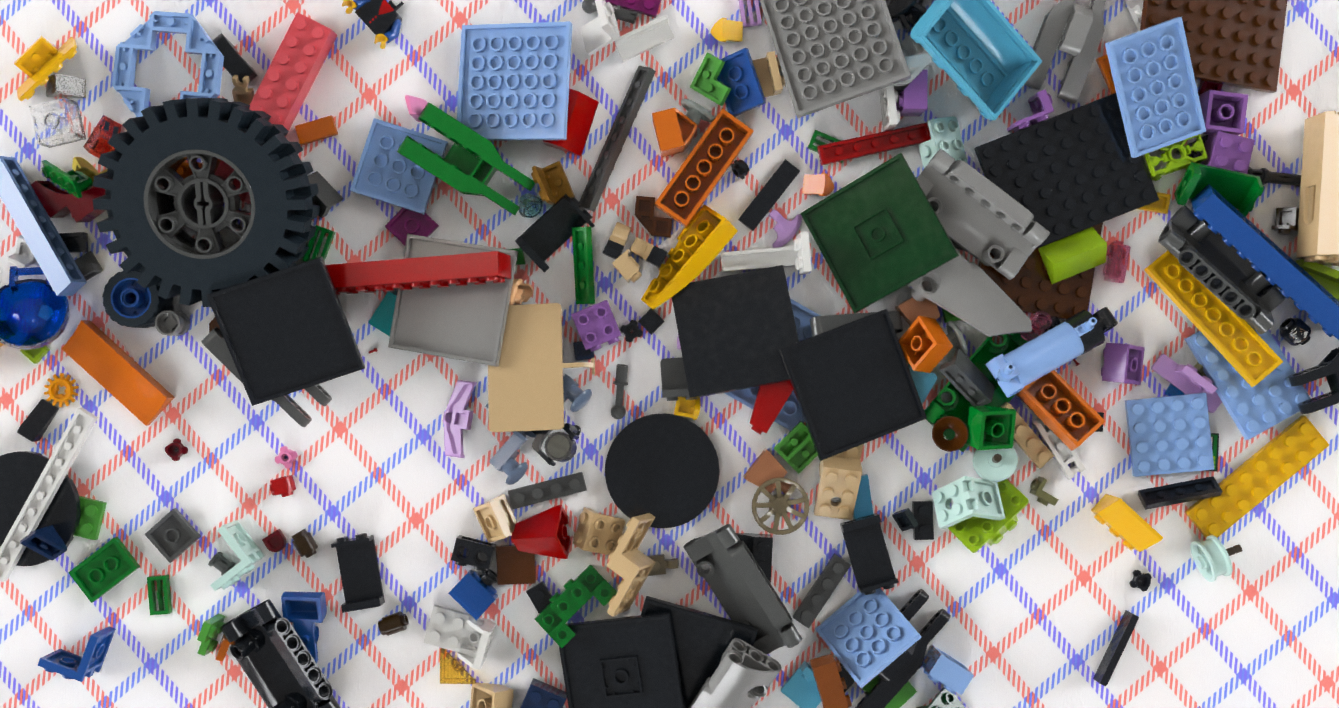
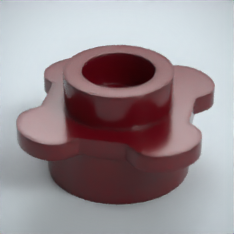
M179 438L173 440V443L165 447V452L173 461H179L183 454L188 453V448L181 443Z

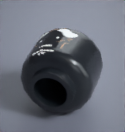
M1298 317L1286 319L1279 327L1280 336L1292 346L1304 345L1311 338V327Z

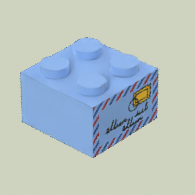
M932 645L922 663V667L925 669L923 672L928 675V678L937 684L940 681L944 688L952 694L957 692L962 695L974 677L973 673L965 665Z

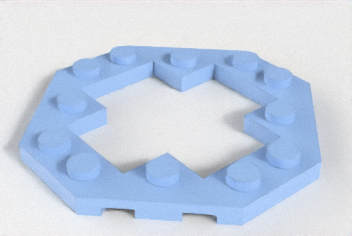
M154 11L145 24H140L130 33V38L116 46L112 86L123 97L122 100L136 117L143 116L141 111L149 107L151 90L143 87H134L138 50L155 51L157 32L187 34L185 52L202 55L198 92L180 91V99L217 98L220 95L224 56L194 15L190 13Z

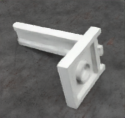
M800 232L796 239H794V246L721 252L722 272L762 269L783 265L784 267L796 266V270H799V275L808 274L812 271L809 232Z

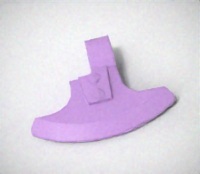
M775 209L769 213V217L777 222L773 228L777 233V239L772 244L773 248L782 247L796 235L802 222L801 214H797L793 220H787Z

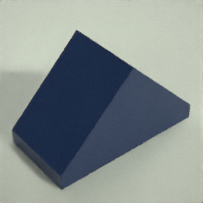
M53 525L37 529L20 540V544L52 561L67 551V546Z

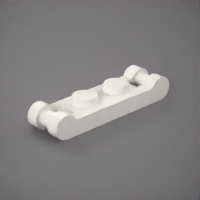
M1036 419L1032 422L1033 427L1054 455L1055 460L1068 480L1074 478L1076 473H1082L1086 470L1075 450L1071 451L1050 429L1046 431L1043 427L1045 424L1041 420ZM1073 462L1074 466L1069 468L1068 464Z

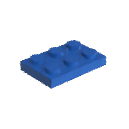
M743 48L722 58L721 60L725 64L717 80L731 88L725 101L728 113L736 117L765 104L766 100L748 48Z

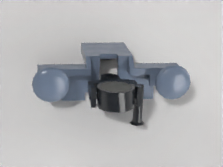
M565 374L563 376L564 402L569 399L572 402L570 410L577 412L589 402L592 391L591 389L583 391L578 387L579 384L574 379ZM565 423L563 429L568 434L555 432L550 436L548 434L553 430L513 432L511 437L490 459L489 463L498 471L506 473L508 477L505 483L513 485L525 475L528 469L526 462L519 464L515 460L519 455L518 450L528 440L526 435L535 438L532 448L549 465L555 466L556 463L554 461L567 462L574 457L577 450L574 439L578 440L581 428L578 425L573 426ZM548 436L547 440L545 441L544 453L541 449V446L545 438Z

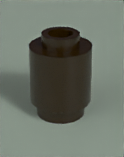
M306 529L291 536L294 540L292 543L301 557L309 558L317 553L315 549L318 548V545L311 533L307 532Z
M401 611L385 616L382 620L378 621L379 631L383 636H390L404 631L409 624L407 615Z

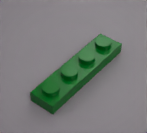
M591 227L572 228L576 304H595Z

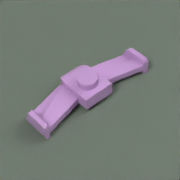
M457 380L443 415L445 456L465 459L462 429L471 430L474 411L466 410L474 387L477 385L476 382Z

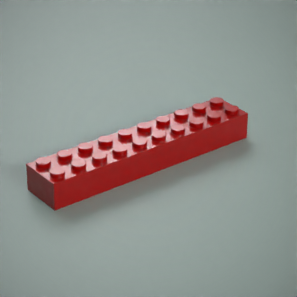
M499 251L326 265L337 295H341V293L358 294V291L376 293V290H382L383 292H391L394 289L413 290L412 287L430 289L431 286L443 288L449 287V284H456V286H467L468 283L484 285L486 281L505 283V279H511L510 255Z

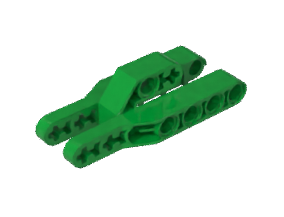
M428 102L418 119L454 142V144L443 159L440 155L435 154L407 135L397 152L460 193L485 196L511 214L516 215L520 207L488 187L489 181L498 170L529 191L532 190L536 183L505 163L492 142Z

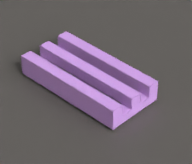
M738 0L743 28L762 25L759 1L754 0L757 19L754 22L751 0H746L750 21L746 23L743 0Z

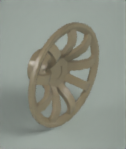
M779 477L767 480L756 490L752 499V514L755 521L763 530L775 535H786L796 531L806 521L809 513V499L805 490L800 484L788 478ZM781 482L791 484V487L785 494H781ZM776 483V494L772 495L765 487ZM796 488L803 496L798 499H789ZM761 492L769 498V502H757ZM804 502V513L793 509L791 505ZM756 508H769V511L759 518ZM788 512L801 518L794 526L787 515ZM772 515H775L773 528L763 523ZM780 516H783L789 529L778 530Z

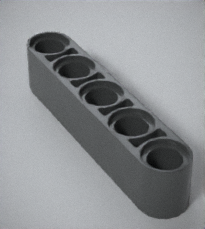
M888 311L896 334L902 332L903 325L900 311ZM876 312L813 317L810 319L812 337Z

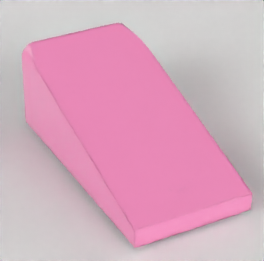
M405 95L409 114L416 121L421 122L418 118L428 102L418 97Z

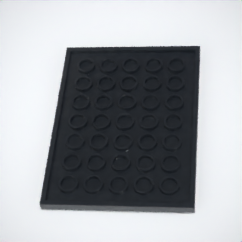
M1116 93L974 148L984 176L1028 209L1034 216L1033 221L1038 222L1050 231L1047 239L1037 248L1159 200L1143 156L1131 157Z

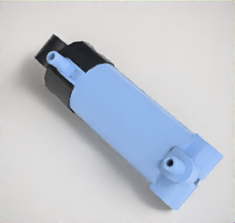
M1108 307L1102 308L1093 315L1089 311L1082 310L1005 355L1000 354L986 363V367L994 379L998 381V385L1006 397L1009 398L1020 392L1028 384L1103 344L1105 341L1104 333L1115 327L1118 321Z

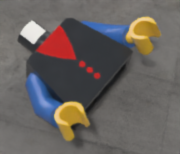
M386 0L343 1L342 7L348 6L345 12L351 14L353 9L356 10L355 13L376 35L374 44L381 42V49H385L386 43H390L399 36L402 18L396 11L404 5L401 0H390L389 2Z

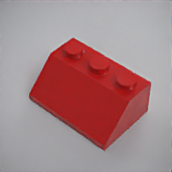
M569 89L567 139L543 140L544 144L582 156L599 102L579 91Z

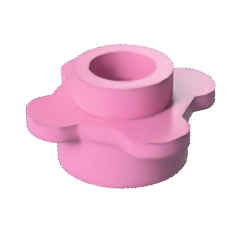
M282 446L279 455L275 457V462L277 464L281 463L285 468L289 469L293 466L292 463L298 457L296 451L288 449L287 446Z

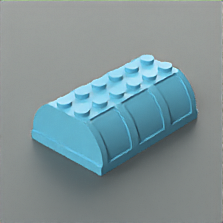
M935 0L911 30V38L928 52L937 67L947 73L957 84V89L976 105L979 113L985 119L996 120L1042 63L1039 56L990 0Z

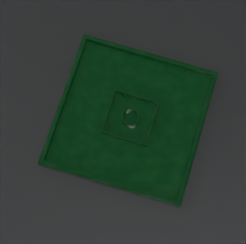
M899 153L800 213L854 313L860 312L959 256L902 153Z

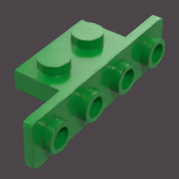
M42 161L43 167L41 169L44 176L77 198H81V192L93 186L92 179L80 171L72 169L64 172L49 161Z

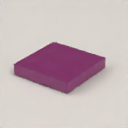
M401 208L384 227L405 246L407 234L429 237L439 225L427 213L423 215Z

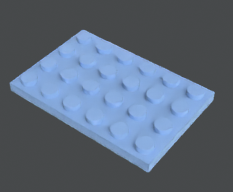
M1182 17L1173 18L1105 43L1131 157L1136 158L1206 132Z
M1254 329L1281 358L1283 363L1253 387L1246 382L1211 342L1198 331L1184 340L1198 363L1203 366L1206 376L1217 387L1216 393L1245 440L1257 436L1300 411L1298 404L1311 399L1303 385L1291 386L1288 376L1295 374L1269 330L1260 334Z

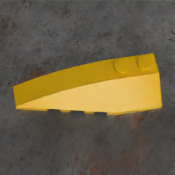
M704 204L689 225L677 237L679 240L675 248L670 249L668 260L665 264H661L658 277L651 281L641 300L652 309L669 300L693 281L716 258L738 230L725 217Z

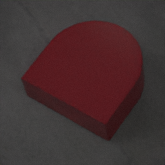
M280 529L262 539L266 548L271 552L281 551L285 548L287 542Z

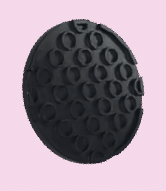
M667 413L650 414L628 424L611 444L605 463L607 488L616 506L629 518L647 513L655 516L650 526L652 528L680 526L700 515L714 497L720 475L717 452L707 434L690 420Z
M17 451L0 456V547L49 461V458L41 453ZM68 475L65 476L37 529L53 525L67 547L74 538L73 535L79 526L81 514L79 494L73 480ZM26 547L16 566L38 565L50 559Z

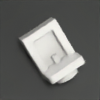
M20 235L17 237L16 251L8 256V261L19 267L26 268L37 262L23 236Z

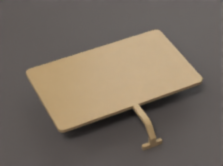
M559 303L509 305L499 366L488 365L489 430L491 432L563 429V368H592V375L595 374V358H591V363H563L562 307Z

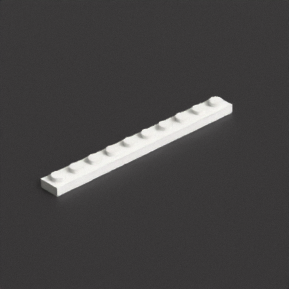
M83 407L77 408L0 547L1 582L8 581L26 546L20 544V540L37 529L98 419L97 416Z

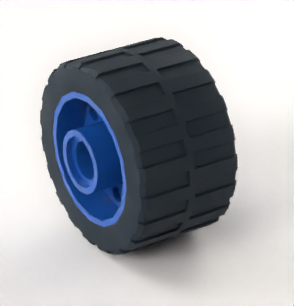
M123 270L116 273L108 280L102 295L103 306L110 319L121 326L132 328L154 327L157 315L162 311H170L172 309L173 297L164 299L157 294L160 289L158 284L148 288L138 284L137 281L143 274L140 270L128 273Z

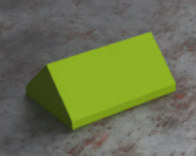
M1093 227L1042 246L1038 250L1050 281L1054 284L1106 263L1107 242Z

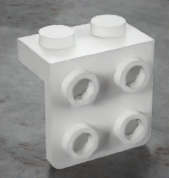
M595 0L598 17L581 28L585 51L588 55L594 54L620 38L614 8L610 2L606 3L605 0Z

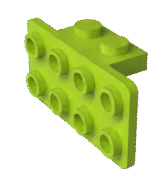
M1007 479L997 482L1005 519L999 521L971 517L948 527L972 553H976L986 543L990 546L998 544L1003 539V534L1017 526V521H1019L1017 514L1029 504L1028 498Z

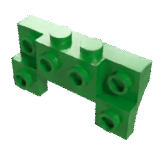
M591 564L574 580L572 578L563 585L565 589L560 594L556 592L549 599L551 603L534 618L561 648L576 635L566 625V622L588 600L594 596L603 606H606L611 598L617 594V591Z

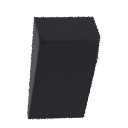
M41 399L21 424L17 433L32 442L40 441L59 408L53 406L45 399Z

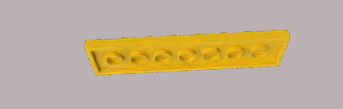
M1168 250L1144 269L1251 387L1256 386L1283 363L1281 358L1244 319L1238 317L1188 272Z
M1301 415L1219 483L1222 489L1221 496L1200 499L1189 507L1185 514L1205 538L1210 535L1218 538L1325 450L1329 444L1309 419Z

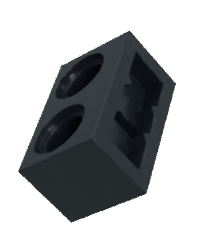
M459 535L455 541L451 560L456 561L455 564L459 566H467L468 564L474 566V569L479 571L488 570L492 565L497 544ZM461 547L467 548L468 556L461 555ZM479 552L486 553V561H482L479 559Z

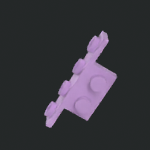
M1160 354L1151 366L1154 372L1184 394L1206 393L1209 413H1214L1222 403L1215 392L1217 387L1212 384L1213 381L1204 375H1199L1197 373L1198 370L1190 364L1179 365L1165 354Z

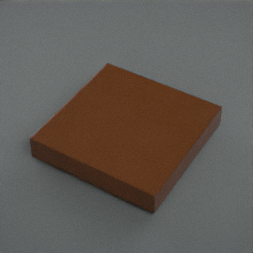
M515 545L496 546L497 585L536 584L535 554L518 551Z

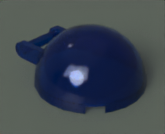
M10 266L9 284L0 288V342L8 347L20 350H31L47 346L60 337L69 322V301L66 296H57L47 278L46 280L24 279L18 281L19 276L44 275L41 267L18 268L17 266Z

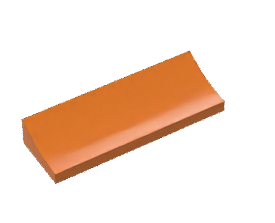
M81 320L73 335L61 348L146 426H149L175 398L92 321Z

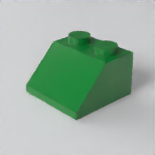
M969 406L968 439L966 444L977 450L1013 448L1016 410L994 406Z

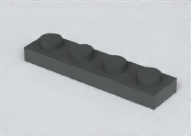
M578 472L508 490L513 510L587 491L583 472Z
M834 553L793 614V619L809 629L851 564Z

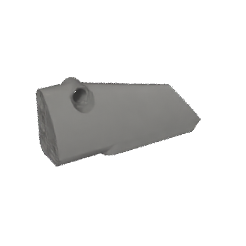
M734 638L723 653L720 664L712 677L707 678L688 708H751L761 697L767 694L769 686L782 669L781 664L776 659L743 640Z

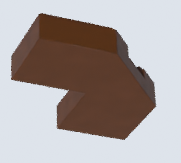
M636 196L635 217L651 236L671 238L673 218L654 217L655 197Z

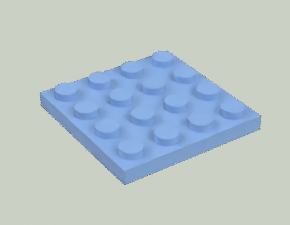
M374 118L350 191L425 215L437 177L398 153L397 150L408 135L443 158L448 142Z
M1206 393L1124 400L1132 474L1134 477L1214 470Z
M881 588L875 589V593L868 595L859 591L815 628L860 688H863L922 637Z

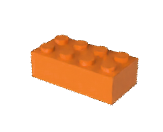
M1055 370L1028 384L1016 394L1071 451L1079 447L1106 422Z

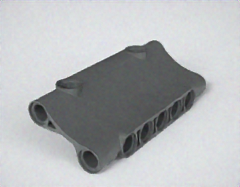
M726 524L707 535L694 538L683 546L696 566L698 575L706 580L729 618L733 621L758 627L753 647L765 654H769L783 646L792 648L802 641V637L792 623V618L747 545L744 541H740L730 524ZM709 564L711 568L704 570L701 565Z

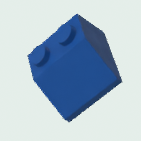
M472 570L448 593L476 621L498 597L496 594L497 590L492 585H486L481 580L480 574Z

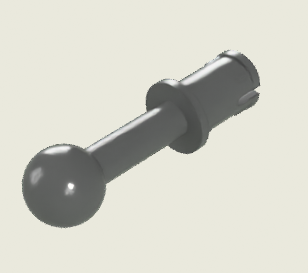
M584 0L582 2L583 11L588 14L597 12L595 0ZM618 6L617 9L614 8L617 21L621 20L635 24L637 12L622 9L621 6Z
M625 364L616 365V378L613 381L617 388L615 405L611 408V416L617 420L622 419L626 414L623 406L624 386L628 385V365Z

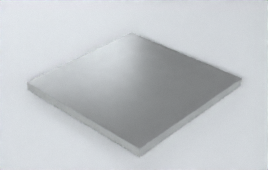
M407 234L403 259L499 251L510 255L511 279H505V283L486 281L484 285L468 283L467 286L449 284V287L443 288L431 286L430 289H419V287H412L413 290L398 289L388 348L498 367L518 251Z

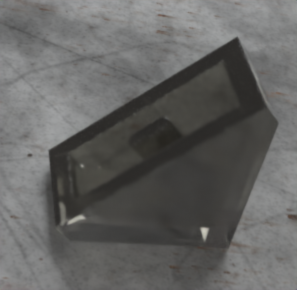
M57 73L48 76L46 97L86 98L85 78Z

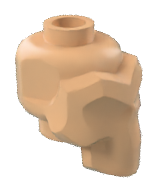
M513 279L509 305H521L522 302H527L533 294V287L530 284L523 283L522 279Z

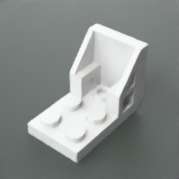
M929 54L904 56L911 79L879 90L883 132L893 130L898 125V122H900V111L896 110L898 92H902L931 62Z
M434 605L423 643L458 652L457 657L471 668L480 670L486 661L496 623L479 617L476 621L468 613Z

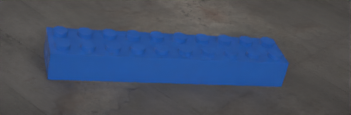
M1210 184L1191 200L1193 214L1200 221L1205 220L1208 228L1213 233L1217 234L1219 232L1223 237L1222 240L1229 247L1233 245L1237 250L1236 253L1242 259L1246 260L1248 258L1252 263L1251 266L1258 273L1262 271L1266 276L1265 279L1274 286L1276 284L1281 294L1287 299L1290 297L1294 301L1293 304L1300 311L1305 310L1309 319L1315 324L1319 323L1323 327L1322 330L1329 337L1334 336L1339 340V301Z

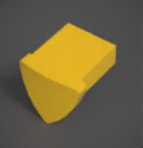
M721 18L714 24L710 33L718 41L741 42L743 22Z
M678 397L674 415L697 420L701 406L700 397L693 400H686V397Z

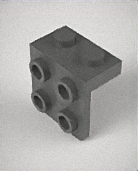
M683 357L662 359L660 361L662 398H666L667 401H677L678 397L686 396V400H693L689 396Z

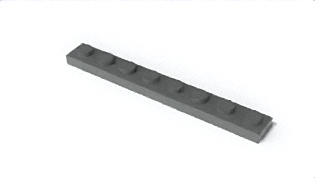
M638 66L581 196L579 201L581 208L595 212L602 193L606 188L609 177L614 170L616 161L656 72L650 67Z

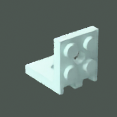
M964 476L932 492L940 529H946L971 517L999 521L1005 519L996 481Z
M238 520L224 524L217 529L241 561L210 585L214 591L220 588L225 590L237 583L240 577L256 568L254 564L265 556Z

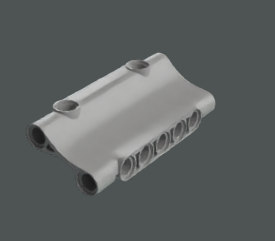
M942 149L937 151L916 178L949 238L983 265L992 266L1009 280L1016 276L1031 253L1050 234V231L1032 220L1034 218L1033 214L968 163L962 160L955 161L952 156Z

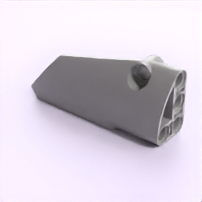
M957 249L958 257L907 285L912 287L911 296L916 301L920 302L928 299L988 337L1032 332L1031 319L976 263L968 262Z

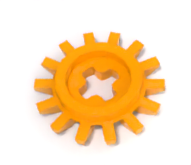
M60 373V378L54 374L55 380L48 378L47 381L50 382V385H44L45 388H48L44 395L49 394L50 396L46 400L50 401L53 399V406L58 402L59 407H63L64 402L66 407L70 406L69 400L75 402L72 395L78 396V393L73 392V390L78 389L79 386H72L76 380L70 381L71 375H67L65 379L64 373ZM59 386L66 387L64 390L65 395L58 394Z

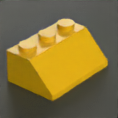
M1105 494L1091 509L1095 514L1094 518L1102 525L1105 523L1109 527L1108 531L1116 538L1119 536L1123 540L1122 544L1130 551L1134 549L1141 552L1163 539L1154 528L1119 497Z

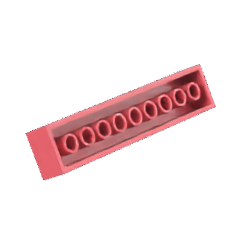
M297 12L250 103L249 110L265 112L271 116L269 119L271 124L283 125L289 131L338 35L332 29ZM221 160L214 175L227 179L234 169ZM235 178L233 184L239 189L241 183ZM249 192L239 194L241 201L251 204Z

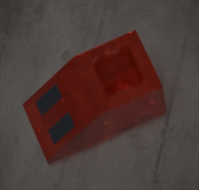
M103 114L83 147L90 154L98 158L103 153L114 151L115 148L107 142L113 134L121 132L122 125Z

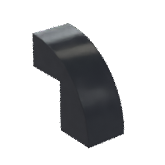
M222 33L212 40L224 56L223 67L232 77L238 75L239 81L243 82L244 76H249L250 83L258 76L255 70L241 57L236 47Z

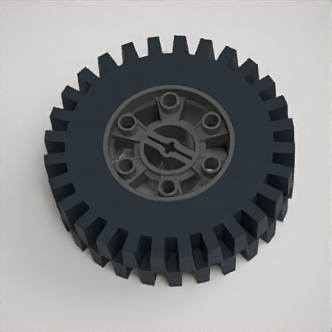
M224 98L169 100L162 102L163 105L150 106L142 110L143 116L129 118L122 124L127 132L113 134L107 142L115 150L103 153L99 158L98 164L108 168L106 173L94 176L93 186L105 189V195L93 199L94 210H107L108 218L97 222L100 233L113 231L117 239L106 245L110 254L124 252L128 258L119 266L126 273L140 270L143 274L137 283L144 288L158 284L160 286L158 296L169 299L180 295L179 304L190 306L202 301L203 307H211L206 296L207 294L297 265L296 261L302 258L309 249L305 244L315 236L317 227L312 226L311 223L314 218L319 216L320 208L319 205L312 204V197L319 193L317 183L310 184L307 176L314 170L310 162H302L299 158L298 153L303 151L301 145L298 142H289L285 137L289 131L283 125L271 124L269 122L271 116L265 112L249 110L250 105L228 102V99ZM197 158L203 161L202 168H199ZM188 159L193 175L184 179L176 170ZM217 159L224 161L234 169L227 179L214 175ZM235 178L241 183L239 189L233 184ZM249 192L251 213L239 210L241 204L239 194ZM169 195L174 196L175 211L173 212L170 205ZM237 219L243 222V229L236 224ZM187 226L197 231V239L192 238L183 229ZM226 226L240 237L239 241L227 247L224 246L219 232ZM204 239H206L210 245L204 244Z

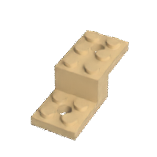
M864 444L822 461L820 460V481L813 511L815 516L852 520L862 476L860 459ZM834 497L841 498L839 502L831 501Z
M650 513L630 518L626 525L628 528L617 541L618 546L608 557L607 567L623 578L617 587V594L608 603L607 613L612 617L630 609L655 564V561L638 550L655 519V516Z

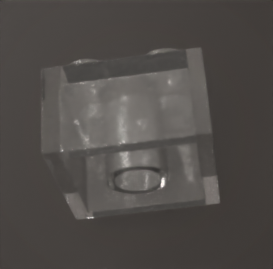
M66 97L29 106L37 144L52 148L86 140L78 102Z

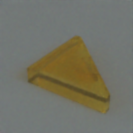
M440 648V684H475L476 678H473L465 670V667L456 658H453L446 649Z

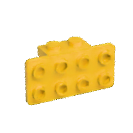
M41 35L14 62V65L29 76L17 89V97L21 102L24 99L29 100L35 94L34 90L39 85L41 87L45 85L49 80L48 76L52 72L57 73L63 67L62 62L67 58L70 60L75 56L77 45L73 37H70L57 49Z

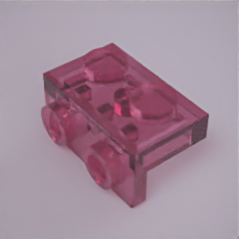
M1115 240L1107 247L1106 256H1108L1107 264L1103 268L1104 281L1121 284L1125 281L1131 247L1123 245V241Z

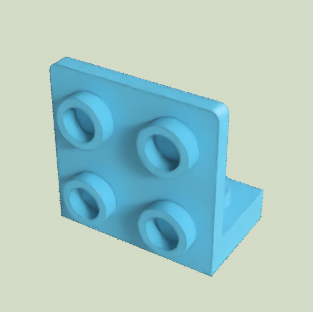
M804 661L783 685L781 692L800 708H816L821 702L812 667Z

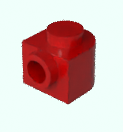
M293 475L276 478L270 484V491L273 496L280 494L282 497L290 496L296 490Z

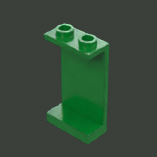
M1191 162L1174 195L1177 204L1185 206L1188 199H1193L1210 184L1246 217L1253 210L1258 196L1262 195L1264 186L1260 176Z

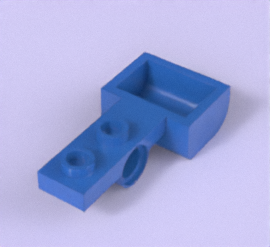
M284 591L281 596L283 618L293 622L295 631L317 663L319 627L315 626V623H323L326 617L325 593Z

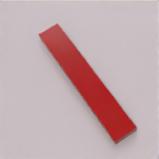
M928 122L824 144L818 146L817 149L822 166L918 145L930 140L931 136Z

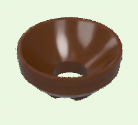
M946 416L934 424L932 439L941 450L948 452L957 451L966 444L968 429L959 418ZM946 429H952L955 432L954 439L946 440L943 432Z

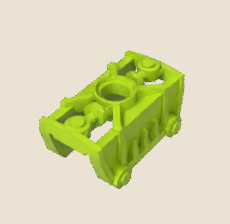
M1200 134L1158 149L1165 152L1161 154V157L1150 156L1149 153L1144 154L1149 171L1151 172L1149 174L1152 181H1158L1162 178L1161 176L1182 169L1187 170L1191 162L1200 163L1207 159ZM1196 137V142L1191 147L1189 145L1184 146L1187 140ZM1173 149L1180 151L1179 159L1172 157L1171 152ZM1191 151L1200 152L1202 154L1201 156H1198L1196 158L1187 156L1191 154ZM1160 161L1163 163L1168 162L1165 168L1155 171L1154 167Z

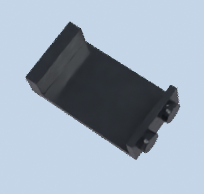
M567 194L562 196L515 240L517 245L544 273L550 268L545 260L572 236V228L582 227L586 222L592 228L595 226L590 220L593 217L585 209L582 211L579 208L581 206L580 202L575 197L570 198Z
M877 513L839 523L858 590L865 595L875 593V589L893 588L895 587L894 584L899 583L895 577L880 526V515Z
M367 533L355 535L356 538L348 539V536L336 538V542L331 544V548L336 547L345 603L341 605L342 613L379 607L385 603L374 535L367 536Z

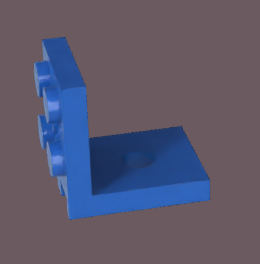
M108 626L90 635L83 657L58 649L41 657L37 666L44 668L47 672L59 673L63 678L82 682L85 676L90 678L93 676L94 671L100 672L116 629Z

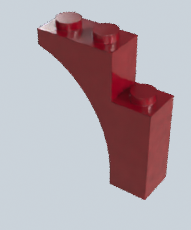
M35 181L31 184L50 218H64L71 213L76 223L91 222L106 211L94 210L93 199L105 195V189L93 186L81 192L82 197L77 198L73 194L58 188L50 181Z

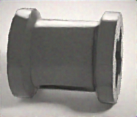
M220 551L213 556L208 565L215 567L223 575L235 566V562H230Z

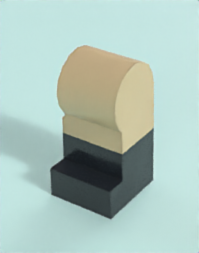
M617 222L602 253L616 260L623 253L632 228Z
M638 237L635 238L629 249L630 252L657 268H660L668 254L667 251Z

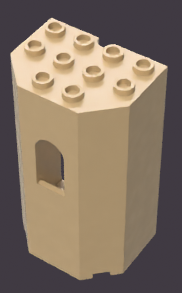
M1326 111L1309 117L1304 122L1296 258L1304 259V262H1317L1322 265L1329 263L1332 266H1339V112L1336 114V111Z

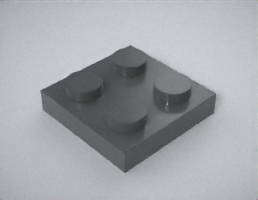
M177 508L172 509L144 534L169 563L177 559L201 537Z

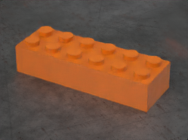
M722 108L656 200L655 206L686 228L748 142L754 130Z

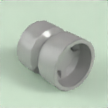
M166 310L160 312L155 318V327L162 335L181 336L190 329V318L183 312Z

